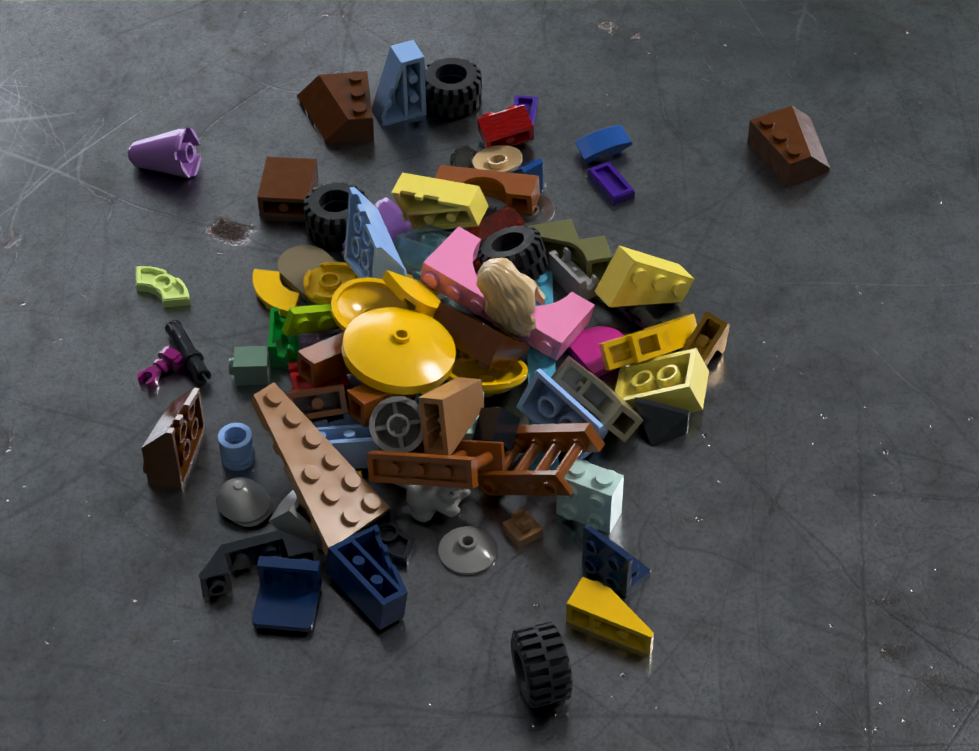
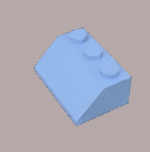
M540 368L536 370L516 406L534 424L590 423L602 440L608 433V429ZM581 452L577 459L583 460L592 452Z

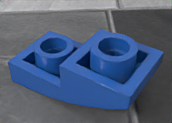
M622 125L607 127L574 141L587 164L608 152L612 157L633 145Z

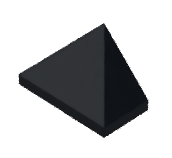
M635 397L633 409L643 419L638 428L651 447L687 434L689 410Z

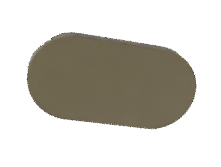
M299 245L286 250L280 256L278 270L281 280L293 291L299 293L300 297L309 305H319L312 302L305 295L303 278L308 270L311 269L312 271L320 267L321 263L337 261L319 247Z

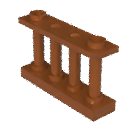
M590 423L518 425L512 451H506L504 454L506 471H477L478 483L481 490L487 495L571 496L573 490L564 479L581 452H600L605 443ZM525 453L515 469L507 471L517 455ZM545 453L534 470H528L538 454ZM560 453H566L556 470H549Z
M423 440L410 452L372 450L367 453L369 482L474 489L478 487L477 470L506 471L504 442L461 440L451 455L425 453Z

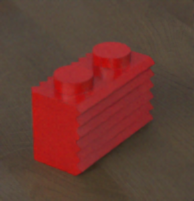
M511 105L504 111L497 113L488 112L477 119L478 131L485 148L497 145L515 146L529 140H534V127L525 105Z

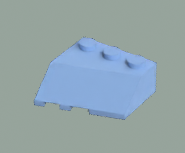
M350 187L344 260L358 278L371 277L382 279L386 270L407 277L406 269L401 262L378 209L355 187Z

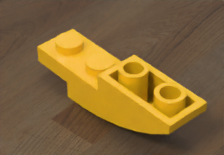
M694 314L599 343L605 370L639 363L683 348L697 326Z

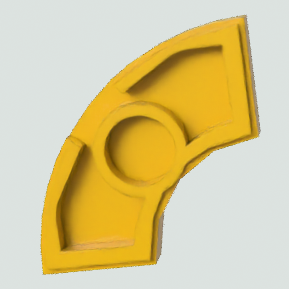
M254 269L252 279L255 295L265 304L268 310L278 307L280 315L286 317L290 307H298L300 301L299 293L290 291L282 285L280 272Z

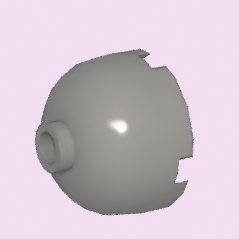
M392 396L382 400L373 409L369 419V431L373 441L384 451L410 452L414 450L423 440L419 405L404 396Z

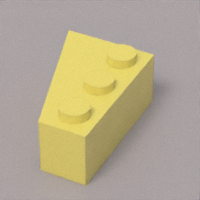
M408 173L401 174L391 192L398 207L403 212V217L406 221L409 220L414 232L452 229L458 226L461 228L479 226L488 208L487 201L479 186Z
M619 246L594 292L609 307L682 302L695 279L677 263Z

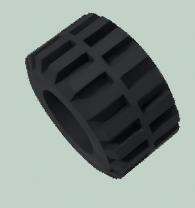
M444 57V59H436L435 62H430L425 67L426 109L430 110V113L438 114L440 117H463L464 114H471L473 110L479 107L482 101V74L480 68L476 67L474 62H469L465 58L460 59V57Z
M333 181L330 184L323 183L321 187H315L312 189V192H308L303 203L305 225L308 236L312 237L315 243L320 242L322 246L330 245L331 248H337V246H342L346 241L349 188L355 187L368 199L364 191L358 189L357 185Z
M522 225L504 228L485 238L484 242L480 243L478 259L481 266L489 259L507 258L520 273L527 275L534 281L540 275H543L546 272L545 269L549 266V259L540 232L534 227Z
M553 622L513 630L511 637L512 661L519 688L531 708H536L570 699L573 689L570 661L563 638Z

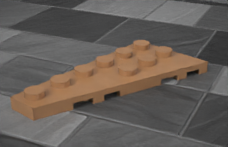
M275 383L270 384L253 395L250 402L264 430L269 432L274 442L272 447L276 455H280L285 465L283 468L301 506L306 508L312 520L310 525L314 533L318 532L325 556L328 555V547L361 532L387 514L390 507Z

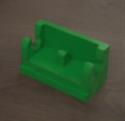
M278 307L270 309L268 338L270 368L288 367V363L298 362L300 334L287 336L281 329L285 319L280 317Z

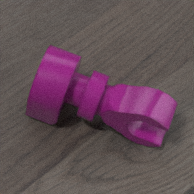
M165 346L158 353L159 359L153 362V366L143 369L138 373L139 385L146 379L151 378L146 382L148 390H152L158 385L161 374H165L169 368L178 371L183 366L180 352L170 346Z

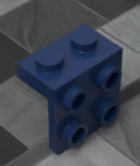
M259 556L257 569L260 585L252 615V625L257 628L311 631L322 586L320 561Z

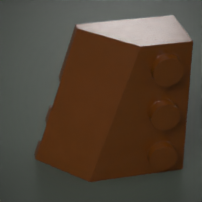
M791 105L750 120L747 143L787 187L830 171V166L812 120L799 109Z

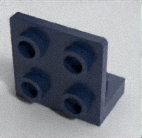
M589 524L583 528L582 564L588 572L596 574L605 581L613 591H618L624 597H628L650 578L651 570L611 539L605 537Z

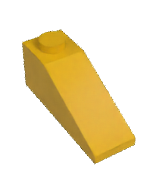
M582 577L566 603V622L650 655L653 649L654 632L611 588L604 586L598 581Z

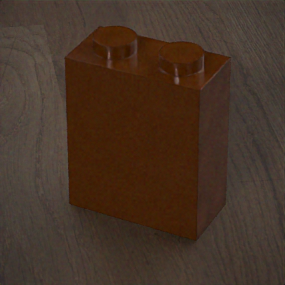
M267 156L257 195L259 216L305 218L304 199H306L308 192H312V189L317 187V159Z
M341 383L284 391L286 396L308 419L348 413L344 385Z

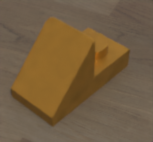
M706 311L681 351L697 348L707 366L716 350L722 354L724 353L730 324Z

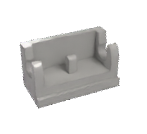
M564 247V254L560 259L555 250L549 253L548 271H552V278L568 294L573 292L586 300L597 296L594 291L599 284V279L594 274L590 279L571 260V252L568 248Z

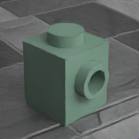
M268 346L234 347V358H229V374L234 375L236 386L269 385L270 360Z

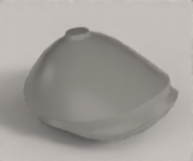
M235 477L221 485L216 494V506L222 515L243 527H254L261 524L273 510L270 497L265 489L257 482L246 477Z

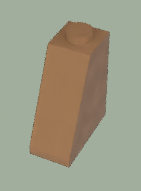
M457 377L418 397L424 452L437 455H451L478 417L481 408H484L481 379Z

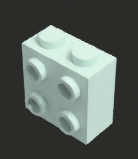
M577 459L564 478L572 488L573 493L571 496L557 495L556 514L568 520H574L585 525L589 524L596 530L610 534L622 513L624 475L591 464L586 460Z

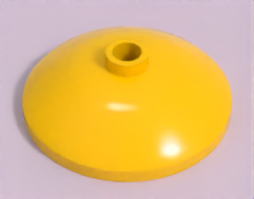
M364 277L350 280L342 284L335 291L331 301V314L336 324L345 332L348 325L356 317L367 311L384 307H400L414 310V307L407 299L404 302L398 299L383 279Z
M456 356L453 370L447 380L451 381L457 377L481 379L484 397H491L514 389L523 383L528 376V367L523 361L517 359L503 371L493 367L490 371H487L475 365L477 359L473 357L467 360Z

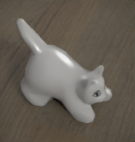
M395 484L406 490V502L411 509L410 514L420 522L429 521L436 513V510L449 517L456 516L460 513L458 504L471 493L470 489Z

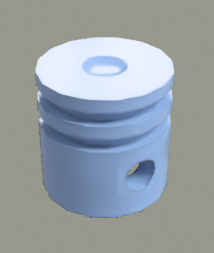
M243 423L225 425L218 433L222 464L233 471L249 468L255 460L251 429Z

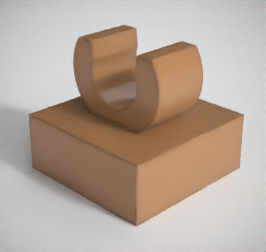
M523 508L513 512L512 518L502 522V530L518 549L543 537V528L528 510L525 511Z

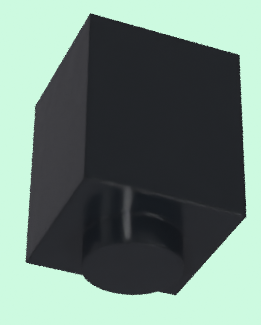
M481 408L472 440L504 442V451H512L520 418L503 408Z

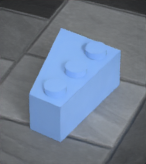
M414 40L390 46L372 105V112L381 127L427 115L425 61L422 52Z

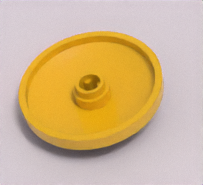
M384 307L367 311L356 317L348 325L343 336L342 356L350 372L364 384L386 393L412 395L430 391L441 385L449 377L453 370L456 349L449 332L430 316L407 308Z

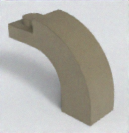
M570 356L565 359L551 376V379L586 406L608 430L624 442L629 439L643 422L639 414L626 401Z

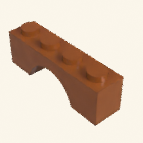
M440 165L435 175L436 179L479 186L484 196L501 200L506 205L508 213L533 215L540 198L539 176L446 165Z

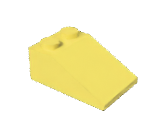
M697 348L658 356L620 367L615 392L632 408L635 397L689 410L690 413L703 410L709 370Z

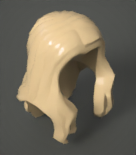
M493 258L484 262L478 271L476 284L486 300L485 312L493 323L499 325L505 334L527 338L531 331L536 328V319L532 316V313L535 311V301L543 305L545 303L544 293L534 280L520 273L507 258Z

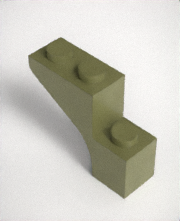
M572 219L528 225V227H534L540 232L548 257L549 253L555 250L560 259L564 254V247L568 248L571 252V260L590 279L593 274L597 278H601L613 258L605 235L579 239Z

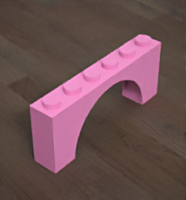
M458 226L423 262L420 281L447 296L450 300L469 309L474 314L493 323L485 312L486 300L477 287V275L473 267V262L478 255L481 239ZM571 292L568 296L555 303L535 306L532 316L536 319V328L531 331L527 338H520L519 336H516V338L557 361L590 323L595 305Z

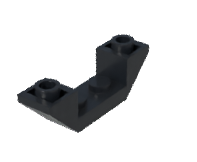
M282 530L222 544L199 574L202 596L205 598L232 591L230 571L241 570L258 564L259 556L319 561L317 545Z

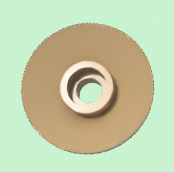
M497 145L479 151L473 158L474 169L511 172L521 165L523 157L522 153L515 147Z

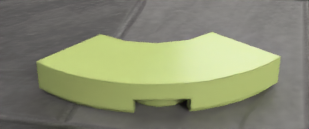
M136 266L137 291L156 295L162 300L164 308L190 305L188 290L181 279L167 274L166 270L160 268Z

